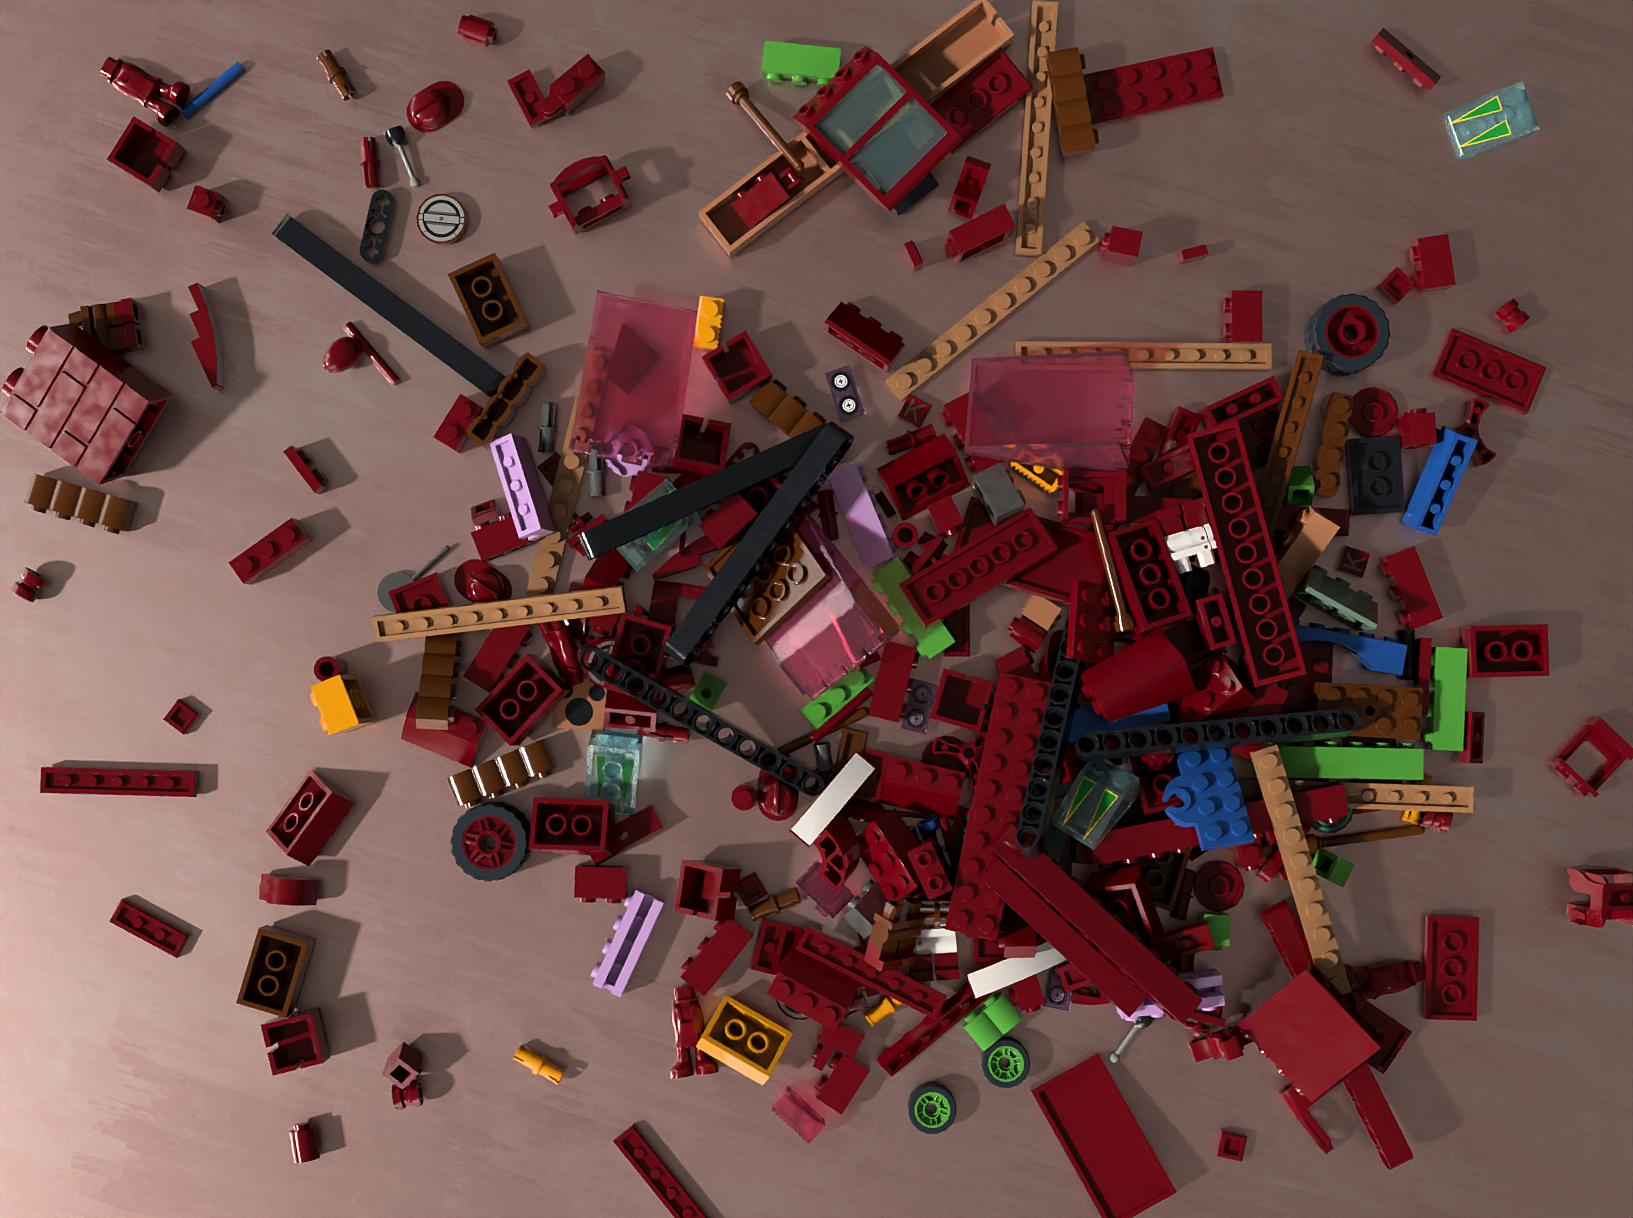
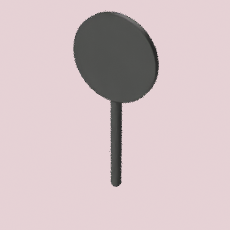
M446 545L412 577L402 572H394L385 576L378 586V599L382 606L388 611L396 613L388 592L415 581L449 550V546Z

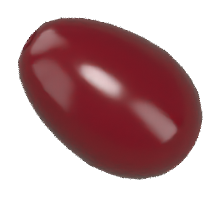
M352 337L337 339L329 346L323 356V368L329 373H339L350 369L360 360L362 348Z

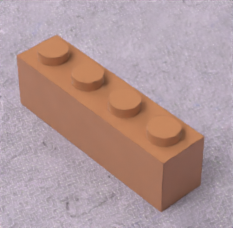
M1308 505L1306 509L1299 512L1295 520L1296 523L1290 531L1288 530L1284 533L1280 540L1281 544L1275 551L1287 600L1340 529V526L1334 519L1311 505Z

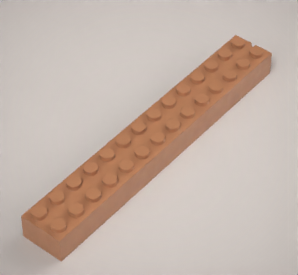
M975 0L891 64V66L931 106L1000 48L1004 50L1012 44L1014 33L1001 17L996 20L995 26L992 25L995 22L997 12L988 0ZM882 71L828 112L814 127L843 155L905 92ZM910 99L862 147L895 122H899L903 127L923 112V110ZM805 131L788 143L805 165L803 171H796L799 177L803 176L805 180L791 191L794 195L792 199L753 229L747 226L732 204L737 200L735 196L745 188L750 190L757 184L755 180L761 174L774 172L780 175L791 166L780 151H777L698 212L701 221L730 258L844 172ZM855 153L848 161L853 165L860 158ZM787 177L783 180L786 186L791 184Z

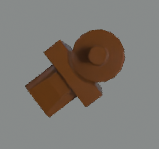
M919 895L915 898L921 902L919 914L926 917L924 924H934L935 928H940V924H946L952 895H944V897H936L931 900L926 895Z

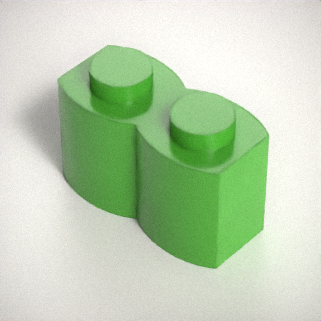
M995 992L983 1001L985 1006L979 1011L973 1009L964 1017L966 1022L962 1024L983 1051L988 1049L1023 1019L1002 992L998 995Z

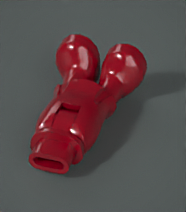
M108 57L100 69V74L106 77L108 83L112 84L117 90L136 99L145 108L149 107L155 111L156 120L164 127L172 125L179 117L180 111L177 107L159 100L157 96L160 94L181 108L188 101L190 87L182 81H176L173 85H169L163 82L161 78L148 74L132 63L124 62L121 59L115 60L112 57Z
M564 620L537 623L543 633L542 637L548 644L553 663L560 677L565 678L568 687L583 683L584 680L581 674L583 669L580 667L581 664L577 659L578 647L571 635L570 627L566 626Z
M1391 961L1374 967L1365 966L1360 970H1354L1352 965L1344 964L1350 986L1361 982L1365 984V987L1351 989L1352 992L1344 994L1358 1011L1364 1007V1001L1372 998L1375 1000L1382 995L1402 992L1416 986L1417 982L1425 980V974L1420 961Z
M691 986L674 988L675 1000H672V1004H674L672 1007V1021L676 1037L677 1063L670 1070L671 1079L694 1075L690 1047L695 1048L696 1075L719 1072L717 1062L711 1059L709 1054L696 1047L704 1032V1019L702 1008L698 1001L699 996L695 997L694 988Z

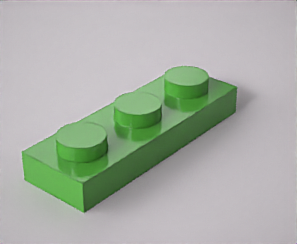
M853 664L800 711L818 729L875 679L865 668L857 671Z

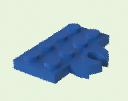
M1229 748L1175 753L1181 775L1173 778L1167 784L1162 796V802H1168L1170 798L1178 797L1182 800L1183 806L1180 808L1174 806L1167 807L1165 810L1167 816L1175 822V825L1195 827L1201 851L1253 843L1255 838Z

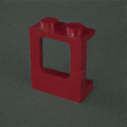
M1063 468L1062 475L1057 476V491H1062V501H1057V516H1061V524H1093L1091 513H1071L1068 511L1070 483L1101 484L1103 486V511L1101 514L1104 524H1125L1127 469H1116L1115 472L1069 471V468Z
M1591 717L1550 762L1555 766L1554 771L1565 780L1568 778L1574 784L1572 788L1579 795L1596 798L1599 795L1596 790L1625 760L1633 759V748L1602 718ZM1585 741H1588L1605 758V763L1587 782L1565 762Z

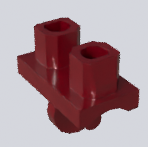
M576 512L573 513L572 517L575 522L568 528L572 533L580 527L582 529L566 541L568 546L572 549L575 548L578 553L585 557L586 555L577 535L608 521L603 514L586 525L585 523L593 518L589 512L585 513L582 517Z
M924 532L919 538L918 544L926 549L919 557L910 551L903 559L912 575L919 573L947 556L943 552L948 544L939 535L935 537Z
M1217 1006L1216 1010L1205 1012L1196 1009L1189 1017V1019H1193V1022L1186 1021L1183 1024V1028L1190 1029L1191 1038L1197 1039L1200 1032L1206 1034L1210 1032V1026L1202 1025V1022L1223 1027L1225 1019L1221 1017L1223 1006Z

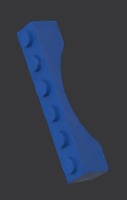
M1293 619L1299 643L1315 640L1335 644L1352 653L1369 671L1391 675L1403 674L1407 645L1400 644L1399 638L1384 636L1383 640L1374 639L1375 634L1359 632V635L1356 636L1349 634L1350 629L1334 627V631L1324 630L1325 625L1309 622L1308 627L1299 625L1300 620Z

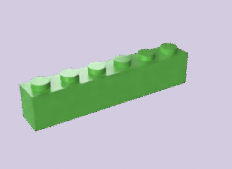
M1300 741L1298 746H1288V743L1277 744L1288 778L1424 780V749L1415 748V743H1399V748H1390V743L1374 742V747H1364V742H1348V747H1339V742L1323 741V746H1314V741Z

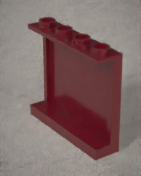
M1310 960L1302 966L1300 973L1248 1015L1246 1013L1242 1014L1238 1023L1242 1034L1246 1038L1252 1039L1258 1046L1260 1053L1264 1057L1270 1058L1276 1065L1278 1072L1283 1077H1288L1294 1084L1297 1092L1303 1097L1306 1096L1310 1102L1381 1048L1384 1039L1373 1025Z

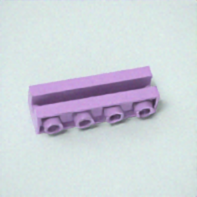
M510 433L490 442L489 444L518 537L535 541L554 533L555 530L526 438Z
M855 462L833 471L828 480L865 570L894 559L893 553L897 551L892 538H886L883 529L887 528L882 514L877 515L874 509L877 501L873 491H867L864 482L868 479L863 467L858 468Z
M637 888L635 893L629 892L623 905L628 907L624 917L618 916L613 926V929L617 932L613 940L608 938L602 950V953L606 954L602 963H596L591 974L592 977H595L592 985L601 989L604 987L611 990L612 994L621 997L665 900L640 888Z
M1216 968L1179 973L1177 976L1184 983L1187 981L1198 990L1197 995L1203 1001L1196 1009L1202 1008L1204 1011H1213L1217 1009V1006L1225 1005L1224 995L1220 990V985H1223L1222 975ZM1147 997L1130 1018L1116 1006L1117 1013L1122 1019L1125 1018L1127 1021H1136L1141 1018L1140 1016L1147 1015L1154 1018L1166 1016Z

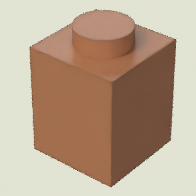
M1033 594L1020 613L1021 616L1023 615L1046 631L1050 627L1054 629L1062 617L1059 615L1061 608L1046 598Z

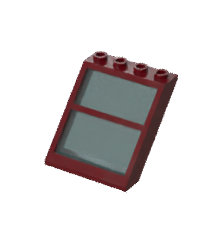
M866 46L857 51L853 59L843 68L839 69L835 76L826 85L822 86L808 103L802 105L798 113L793 117V120L878 205L889 212L963 140L879 53Z

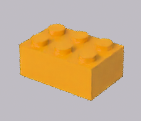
M337 675L310 686L312 689V693H310L311 701L315 707H319L322 715L319 718L320 724L325 732L328 731L329 735L348 733L374 722L356 675Z
M725 994L696 1047L763 1086L772 1074L793 1033Z

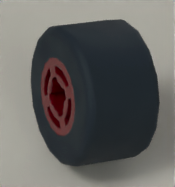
M1191 564L1192 570L1178 574L1191 612H1193L1192 601L1206 597L1210 585V574L1208 571Z

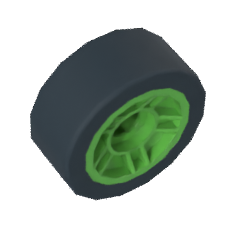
M1002 1036L981 1053L980 1064L983 1074L990 1083L997 1087L1011 1088L1018 1086L1029 1073L1030 1059L1028 1052L1019 1041L1012 1037ZM1008 1058L1010 1066H1001V1060Z
M926 1082L917 1086L911 1092L907 1102V1111L911 1123L919 1131L926 1134H939L946 1131L953 1124L956 1117V1102L952 1093L944 1085L936 1082ZM929 1104H935L937 1109L932 1111V1114L927 1109Z

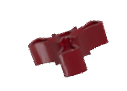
M1479 398L1467 401L1466 415L1462 422L1454 428V430L1466 433L1478 440L1472 453L1476 467L1489 463L1496 456L1495 452L1484 445L1479 435V420L1483 412L1489 407L1486 401ZM1436 428V438L1441 429Z
M987 722L982 724L980 732L970 742L951 744L940 737H936L932 744V755H950L963 764L968 774V789L970 790L975 789L979 771L978 757L981 748L985 744L989 725Z
M1237 1024L1209 1033L1206 1037L1193 1039L1189 1042V1046L1195 1062L1213 1057L1215 1060L1225 1057L1226 1061H1230L1243 1056L1242 1050H1244V1046L1253 1041L1242 1034Z

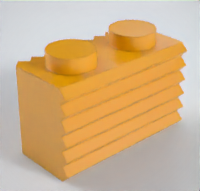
M700 296L693 344L695 351L709 353L721 346V333L723 332V318L725 317L726 307L725 301L722 298Z
M1025 443L1009 465L1010 468H1014V471H1018V474H1022V477H1026L1027 480L1030 479L1031 483L1035 482V486L1039 485V489L1043 488V491H1047L1048 494H1052L1056 490L1057 476L1062 475L1063 469Z

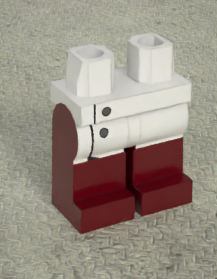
M1203 497L1151 514L1152 519L1157 518L1177 574L1192 570L1188 557L1195 554L1200 568L1215 563L1213 549L1217 548L1208 522Z
M940 924V928H935V925H921V933L916 939L914 953L918 955L916 965L909 966V976L920 982L934 981L932 954H934L935 977L937 981L960 979L955 931L946 930V924Z

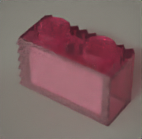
M816 859L796 880V884L799 886L796 890L806 900L811 897L817 903L815 906L816 910L825 918L828 915L834 918L854 897V894L844 884L836 892L818 874L822 868V863Z
M786 1086L772 1102V1112H775V1115H779V1119H783V1122H787V1126H791V1129H794L798 1136H802V1140H806V1143H811L826 1126L825 1119L789 1086Z

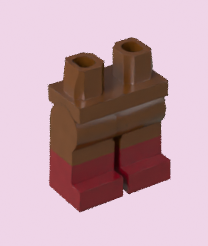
M132 298L106 304L80 306L81 311L68 314L69 324L74 323L78 327L83 328L86 333L114 353L144 350L142 331L137 326L141 325L138 302Z
M911 896L904 897L903 904L896 900H887L884 910L875 912L873 920L876 922L871 930L864 957L865 962L880 972L917 964L918 955L914 953L916 939L921 933V925H924L926 918L919 914L920 901Z

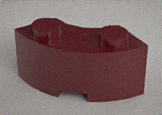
M842 814L813 842L822 858V868L818 874L836 892L856 870L860 859V847L852 824Z

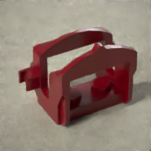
M606 155L581 159L566 167L551 182L550 187L558 201L549 205L548 208L554 218L565 214L575 234H578L632 205L622 185L631 176L626 166L615 171ZM608 173L618 195H607L600 200L601 203L593 208L591 206L584 207L577 212L578 216L573 217L563 196Z
M1580 865L1567 868V873L1570 874L1572 889L1591 896V901L1567 903L1566 915H1569L1571 923L1602 928L1606 920H1615L1633 925V872L1603 866ZM1614 874V883H1609L1608 879L1602 875Z

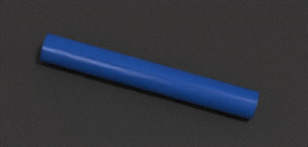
M237 61L184 106L180 112L188 118L239 75L244 68Z

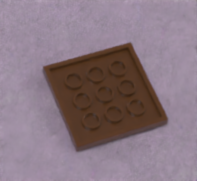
M761 512L703 567L711 581ZM795 524L731 610L751 642L758 646L831 578Z

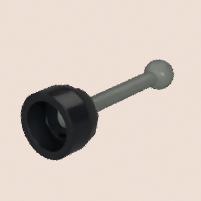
M396 126L386 130L383 133L385 139L391 146L398 147L411 178L410 185L412 187L419 186L420 180L415 177L402 146L406 140L403 126Z
M1150 1015L1140 1016L1139 1020L1133 1021L1134 1026L1117 1051L1110 1055L1112 1063L1119 1062L1120 1054L1138 1028L1149 1027L1154 1021V1017Z

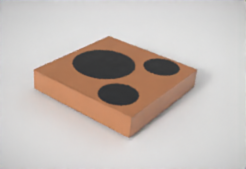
M558 676L567 685L565 678ZM584 678L583 683L569 687L571 691L554 708L552 727L604 732V714L608 689L601 688Z

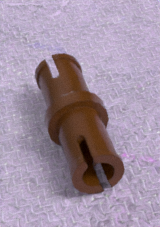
M324 50L326 56L321 52L316 59L328 74V81L335 85L344 101L350 100L349 94L351 98H354L357 95V90L347 78L345 68L340 67L331 50Z
M796 887L776 896L774 894L769 895V899L748 906V910L752 920L756 921L772 913L777 915L781 913L782 909L801 903V898Z

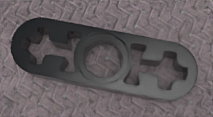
M387 190L376 191L372 195L360 245V255L370 264H377L383 260L391 230L396 200ZM384 196L390 202L389 205H384L382 211L387 215V218L374 214L375 211L380 213L381 205L377 202L378 200H383ZM376 220H381L385 224L384 230L379 234H375L371 230V225ZM369 236L375 239H382L381 242H375V249L378 250V254H373L372 258L366 252L367 249H371L373 246V241L369 239Z

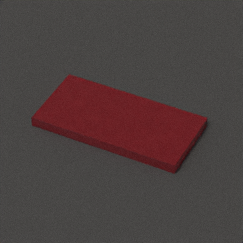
M970 498L963 519L964 523L961 526L953 552L995 528L978 498ZM1037 516L1058 547V552L1005 582L1002 586L1070 605L1072 580L1106 584L1107 575L1096 533Z
M1098 1053L1031 1090L1102 1218H1132L1177 1193Z

